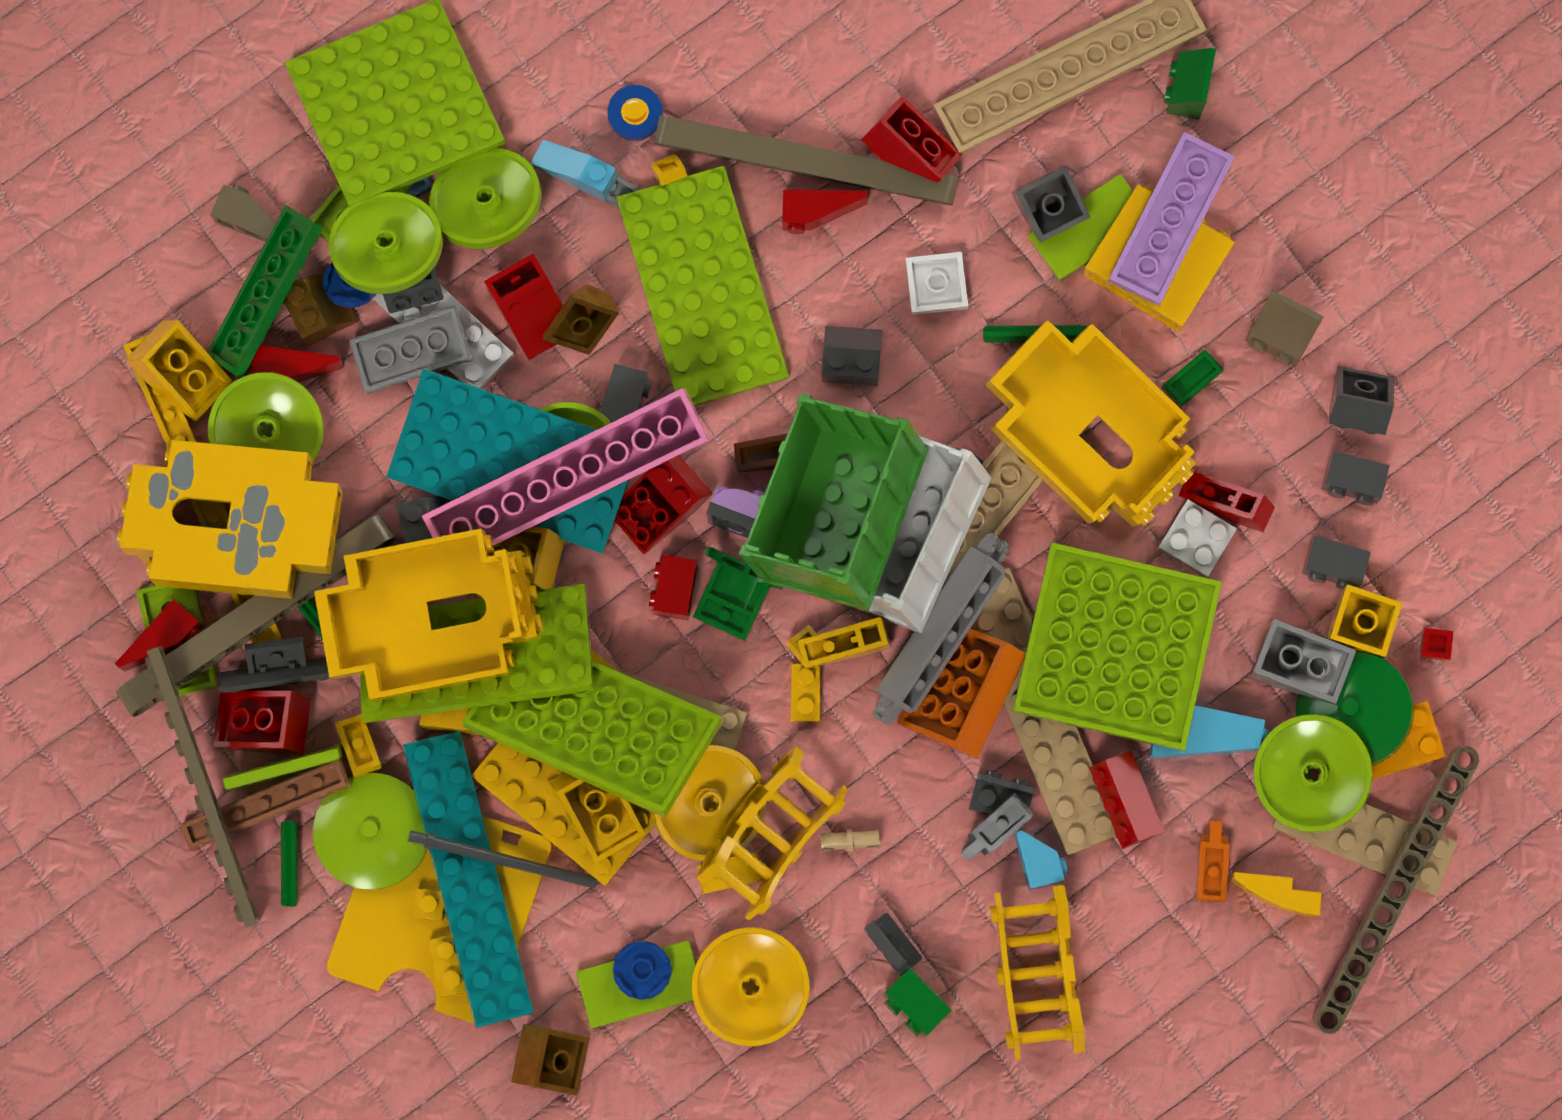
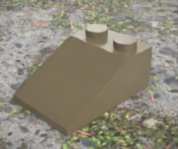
M1272 290L1245 341L1250 343L1249 346L1260 353H1265L1266 351L1275 356V360L1280 364L1296 367L1324 316Z

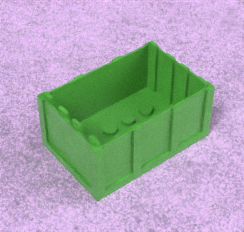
M800 393L796 403L798 405L797 411L785 441L781 442L778 450L779 458L766 492L760 497L757 505L759 507L747 542L742 544L739 555L762 582L869 611L928 449L907 419L897 417L895 420L816 400L811 395Z

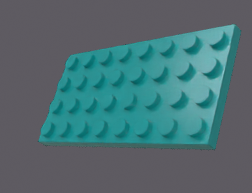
M423 369L386 477L453 501L597 429ZM629 480L532 527L548 528L558 534L562 540L603 554Z

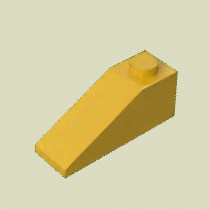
M881 617L797 641L805 669L892 648L885 622Z

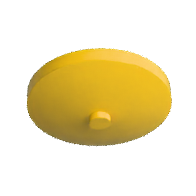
M710 744L667 816L664 818L652 812L653 821L658 833L676 852L693 860L704 861L709 850L715 852L721 842L717 836L741 802L758 782L764 785L762 777L753 763L741 753L722 745ZM766 803L758 811V818L762 821L765 817ZM752 827L746 828L739 838L740 845L745 848L758 832Z
M754 927L740 928L719 936L706 947L694 968L692 997L698 1015L707 1028L715 1035L735 1045L747 1047L762 1046L784 1037L801 1019L809 999V976L801 955L784 937L766 929Z

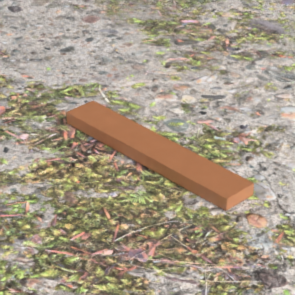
M339 759L220 807V810L231 836L348 788L351 784L342 759ZM205 814L180 824L190 851H195L215 842L214 839L210 840L207 836L204 823L208 821Z

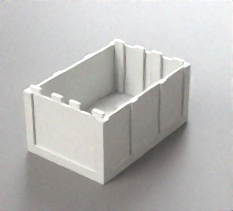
M919 436L928 449V453L870 610H859L922 633L991 481V476L973 452L963 448L957 450Z

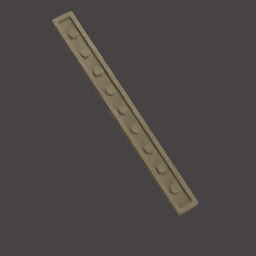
M159 646L147 651L149 657L145 658V662L150 674L155 673L158 685H155V690L160 702L165 701L168 709V712L165 713L167 724L170 729H175L178 737V740H175L177 752L180 757L184 756L188 767L184 768L187 780L190 785L194 784L198 795H195L194 798L199 812L204 811L208 822L204 823L207 836L210 840L214 839L218 850L214 851L217 864L219 867L224 866L227 877L224 878L226 889L229 895L234 894L237 905L234 906L236 917L239 922H244L245 927L257 924L260 919L163 647Z

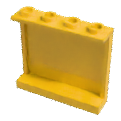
M1137 185L1086 265L1083 276L1180 333L1225 258L1232 250L1235 242L1231 240V236L1220 229L1214 230L1207 226V222L1203 219L1160 306L1108 282L1154 191L1151 187L1144 186L1143 188Z

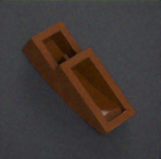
M787 433L735 443L734 452L737 472L774 470L780 455L778 452L781 442L785 441Z

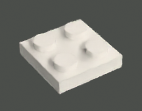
M962 252L905 258L912 315L968 309Z
M1187 499L1159 545L1158 550L1201 576L1208 578L1237 528Z

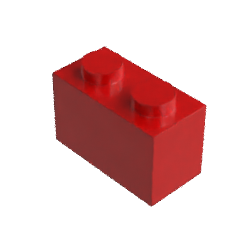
M662 555L661 562H656L654 579H658L656 590H651L649 607H653L654 615L688 621L698 566L697 560Z

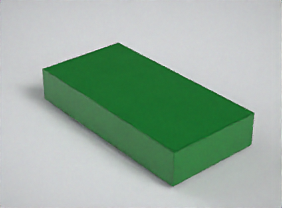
M1203 350L1164 383L1161 388L1181 408L1222 374L1224 370L1206 350Z

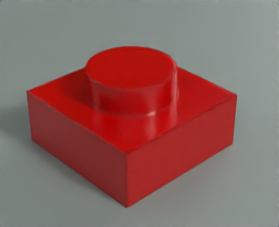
M1423 628L1420 658L1450 661L1453 631Z

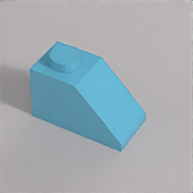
M1024 831L1015 832L1014 836L1028 890L1062 883L1065 880L1064 875L1068 874L1064 857L1059 858L1056 850Z

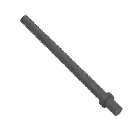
M410 830L408 842L423 845L426 850L435 848L593 889L596 886L597 879L590 875L435 837L432 832L424 834Z

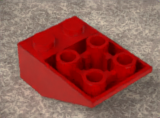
M534 254L527 256L484 281L487 291L528 360L558 345L543 340L542 335L563 307V304Z
M678 455L649 469L623 495L615 522L643 554H646L694 514L713 493L682 457Z

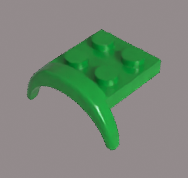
M707 547L705 555L718 564L695 610L693 618L745 642L770 588L782 590L783 587L762 582L747 563L713 547Z

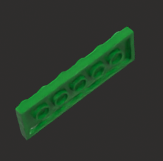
M287 205L284 206L207 351L215 362L239 377H243L246 370L250 367L254 355L260 344L264 341L270 325L277 317L285 297L290 292L293 282L300 269L304 266L306 258L313 245L317 242L323 228Z

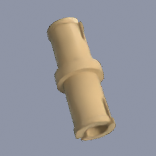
M847 829V832L821 833L822 852L848 849V852H854V849L880 848L879 830L853 832V829Z

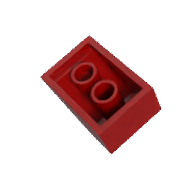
M903 95L861 139L867 148L881 160L936 183L943 179L962 156V153H959L957 148Z
M293 691L220 692L213 747L278 755H304L311 698Z

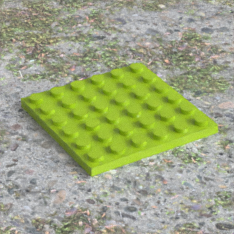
M431 0L284 62L348 206L382 192H394L505 144L503 135L440 0Z
M1051 542L1013 712L1184 752L1222 582Z

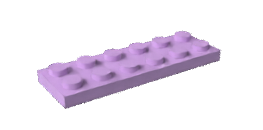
M1183 132L1108 282L1160 306L1235 156Z

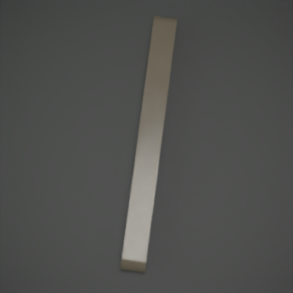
M662 115L659 116L654 144L667 148L944 205H953L959 179L955 175L946 174L939 183H936L879 159Z
M380 515L370 517L336 540L331 575L296 571L292 599L253 596L166 655L177 689L315 597L314 591L327 589L346 576L345 555L390 546L395 541V537ZM148 668L123 684L116 691V694L132 717L144 713L160 702L155 690V685H158L155 673L150 674Z
M1460 746L1452 749L1314 1011L1313 1023L1321 1032L1334 1034L1342 1027L1479 764V754L1473 747ZM1461 751L1467 752L1470 756V764L1465 768L1461 767L1457 762V756ZM1448 777H1452L1457 783L1456 790L1451 794L1447 793L1443 787L1444 780ZM1434 803H1439L1443 808V815L1437 820L1430 815V807ZM1421 829L1427 830L1430 834L1429 842L1424 846L1420 845L1416 840V834ZM1407 855H1412L1416 860V867L1410 872L1406 871L1402 864L1403 859ZM1399 881L1403 891L1400 896L1394 898L1389 893V886L1392 882ZM1380 907H1385L1389 912V918L1385 923L1380 924L1375 918V913ZM1371 933L1374 935L1376 943L1373 948L1366 950L1363 948L1361 940L1365 934ZM1358 959L1362 964V970L1358 975L1352 976L1348 971V964L1350 961ZM1344 985L1348 989V997L1346 1000L1338 1002L1334 997V991L1337 987ZM1325 1012H1332L1335 1016L1334 1024L1329 1028H1324L1320 1022L1321 1016Z

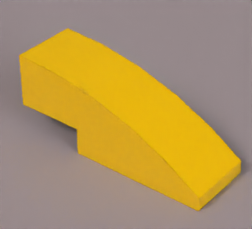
M1234 872L1230 876V881L1267 905L1296 915L1313 918L1320 916L1322 892L1292 890L1293 878Z

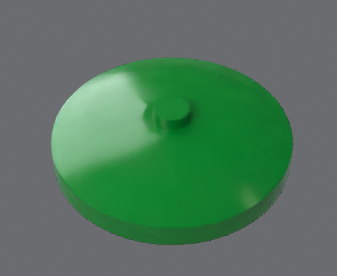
M1356 652L1336 705L1299 694L1296 705V717L1301 715H1323L1346 724L1364 742L1369 752L1372 766L1395 754L1407 739L1414 718V702L1409 685L1394 666L1378 656Z

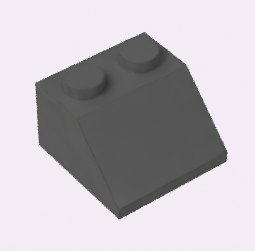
M1066 166L1059 167L1011 192L1023 218L1039 243L1090 218V214Z
M825 326L821 382L878 386L882 330Z
M1338 366L1329 408V424L1343 429L1363 430L1368 434L1378 433L1386 435L1394 408V377Z
M436 496L422 497L396 504L405 543L432 538L422 515L452 500Z

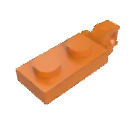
M1209 821L1208 835H1201L1198 854L1196 901L1226 903L1230 844H1228V837H1222L1223 821Z

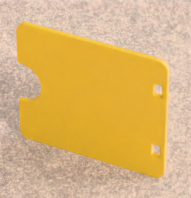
M482 816L491 851L547 865L552 845L546 837ZM504 831L521 836L518 845L502 841ZM427 850L421 864L408 878L392 887L379 890L353 888L327 962L328 972L334 977L380 992L384 982L394 973L405 969L418 970L424 973L434 986L436 995L434 1011L474 1024L466 993L445 998L440 996L428 940L451 935L445 909L443 922L413 918L416 889L440 891L430 851ZM495 864L518 949L543 876Z

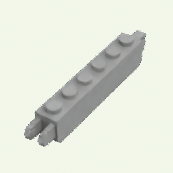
M988 532L976 549L970 546L939 593L922 633L914 631L875 690L882 696L872 715L889 726L902 710L912 713L918 709L1005 577V568L1001 566V563L1005 559L1010 547L1004 540L999 541L1000 539L995 533Z

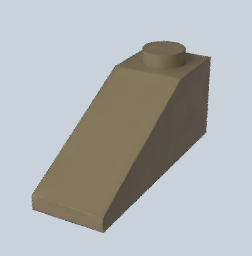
M223 185L210 214L214 222L266 242L275 222L248 194L249 191L238 185H233L232 188Z

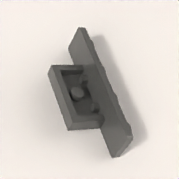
M303 637L244 644L248 668L220 672V688L223 693H236L246 689H265L275 685H294L304 681L329 679L326 658L306 660Z

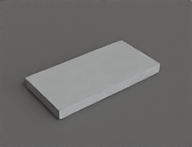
M455 305L349 340L365 394H371L420 378L423 369L439 372L473 361L458 307Z

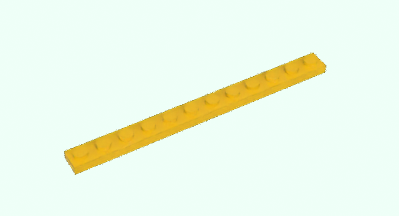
M149 334L123 345L128 357ZM134 370L167 448H171L172 440L197 442L186 415L145 382ZM190 499L202 527L227 529L229 514L224 502ZM231 593L236 607H239L254 596ZM275 623L251 639L252 643L280 640L283 637Z

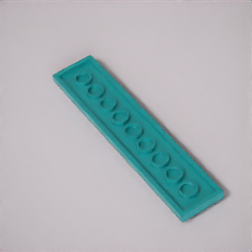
M460 731L404 744L402 747L425 834L432 832L435 837L491 850ZM431 848L429 851L475 1029L533 1014L495 864Z

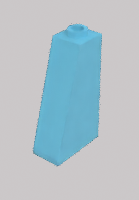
M1195 705L1185 751L1182 752L1151 744L1148 758L1155 760L1256 752L1267 737L1268 728H1264L1265 720Z

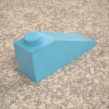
M542 140L530 162L533 167L604 202L618 179L615 167L591 155L546 140Z

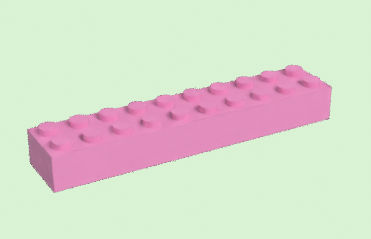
M684 387L422 515V518L432 538L483 529L486 535H491L494 546L710 440Z

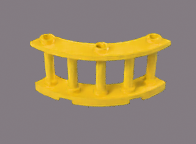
M796 745L770 769L774 774L764 785L758 782L741 802L717 836L721 840L715 852L712 850L708 851L696 876L704 885L713 878H720L748 900L750 905L745 915V918L751 920L758 913L762 915L768 910L772 903L770 898L790 863H794L800 857L803 851L801 848L832 814L837 815L846 804L844 798L848 788L843 785L835 793L831 794L802 770L800 763L804 752ZM788 779L797 780L823 802L811 817L779 792L780 786ZM767 801H773L802 825L789 842L758 818V811ZM752 827L782 851L771 868L767 867L740 845L739 838L746 828ZM733 853L763 878L756 892L727 869L726 862L730 854Z
M1053 886V898L1048 899V902L1003 907L1000 893H994L995 905L990 906L991 923L997 924L1001 968H996L998 986L1003 985L1010 1029V1031H1005L1007 1049H1013L1016 1061L1021 1060V1044L1065 1039L1066 1042H1072L1073 1053L1085 1052V1031L1079 999H1076L1073 955L1070 954L1069 905L1065 886ZM1050 914V917L1055 916V928H1050V931L1013 936L1005 935L1004 919ZM1046 943L1058 946L1059 961H1054L1052 965L1009 970L1007 948ZM1056 976V979H1062L1063 994H1060L1059 998L1013 1002L1011 981ZM1051 1010H1061V1012H1066L1068 1024H1064L1063 1028L1018 1033L1016 1015Z

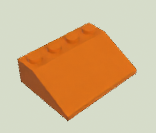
M970 628L918 709L912 713L903 710L897 724L953 750L978 759L1023 664L1026 653L1006 641Z

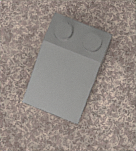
M1273 619L1250 677L1283 690L1336 705L1356 650Z

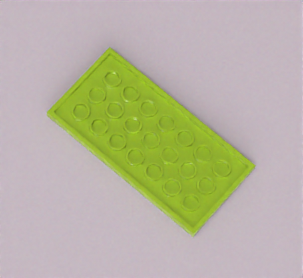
M724 165L686 176L664 186L658 184L617 196L618 206L674 391L685 387L695 407L789 379Z
M585 584L546 589V591L537 590L539 602L534 603L536 614H541L544 631L539 632L541 639L506 646L507 650H512L515 666L510 667L511 675L372 701L369 700L365 674H361V717L363 722L383 721L467 709L474 706L481 707L496 703L503 704L505 702L524 701L532 698L538 699L573 694L575 692L594 691ZM480 598L428 606L432 630L480 620L486 612L485 600Z
M592 661L594 691L575 692L573 694L538 699L532 698L530 700L505 702L503 704L496 703L481 707L474 706L462 721L464 728L664 818L723 723L722 717L595 661Z

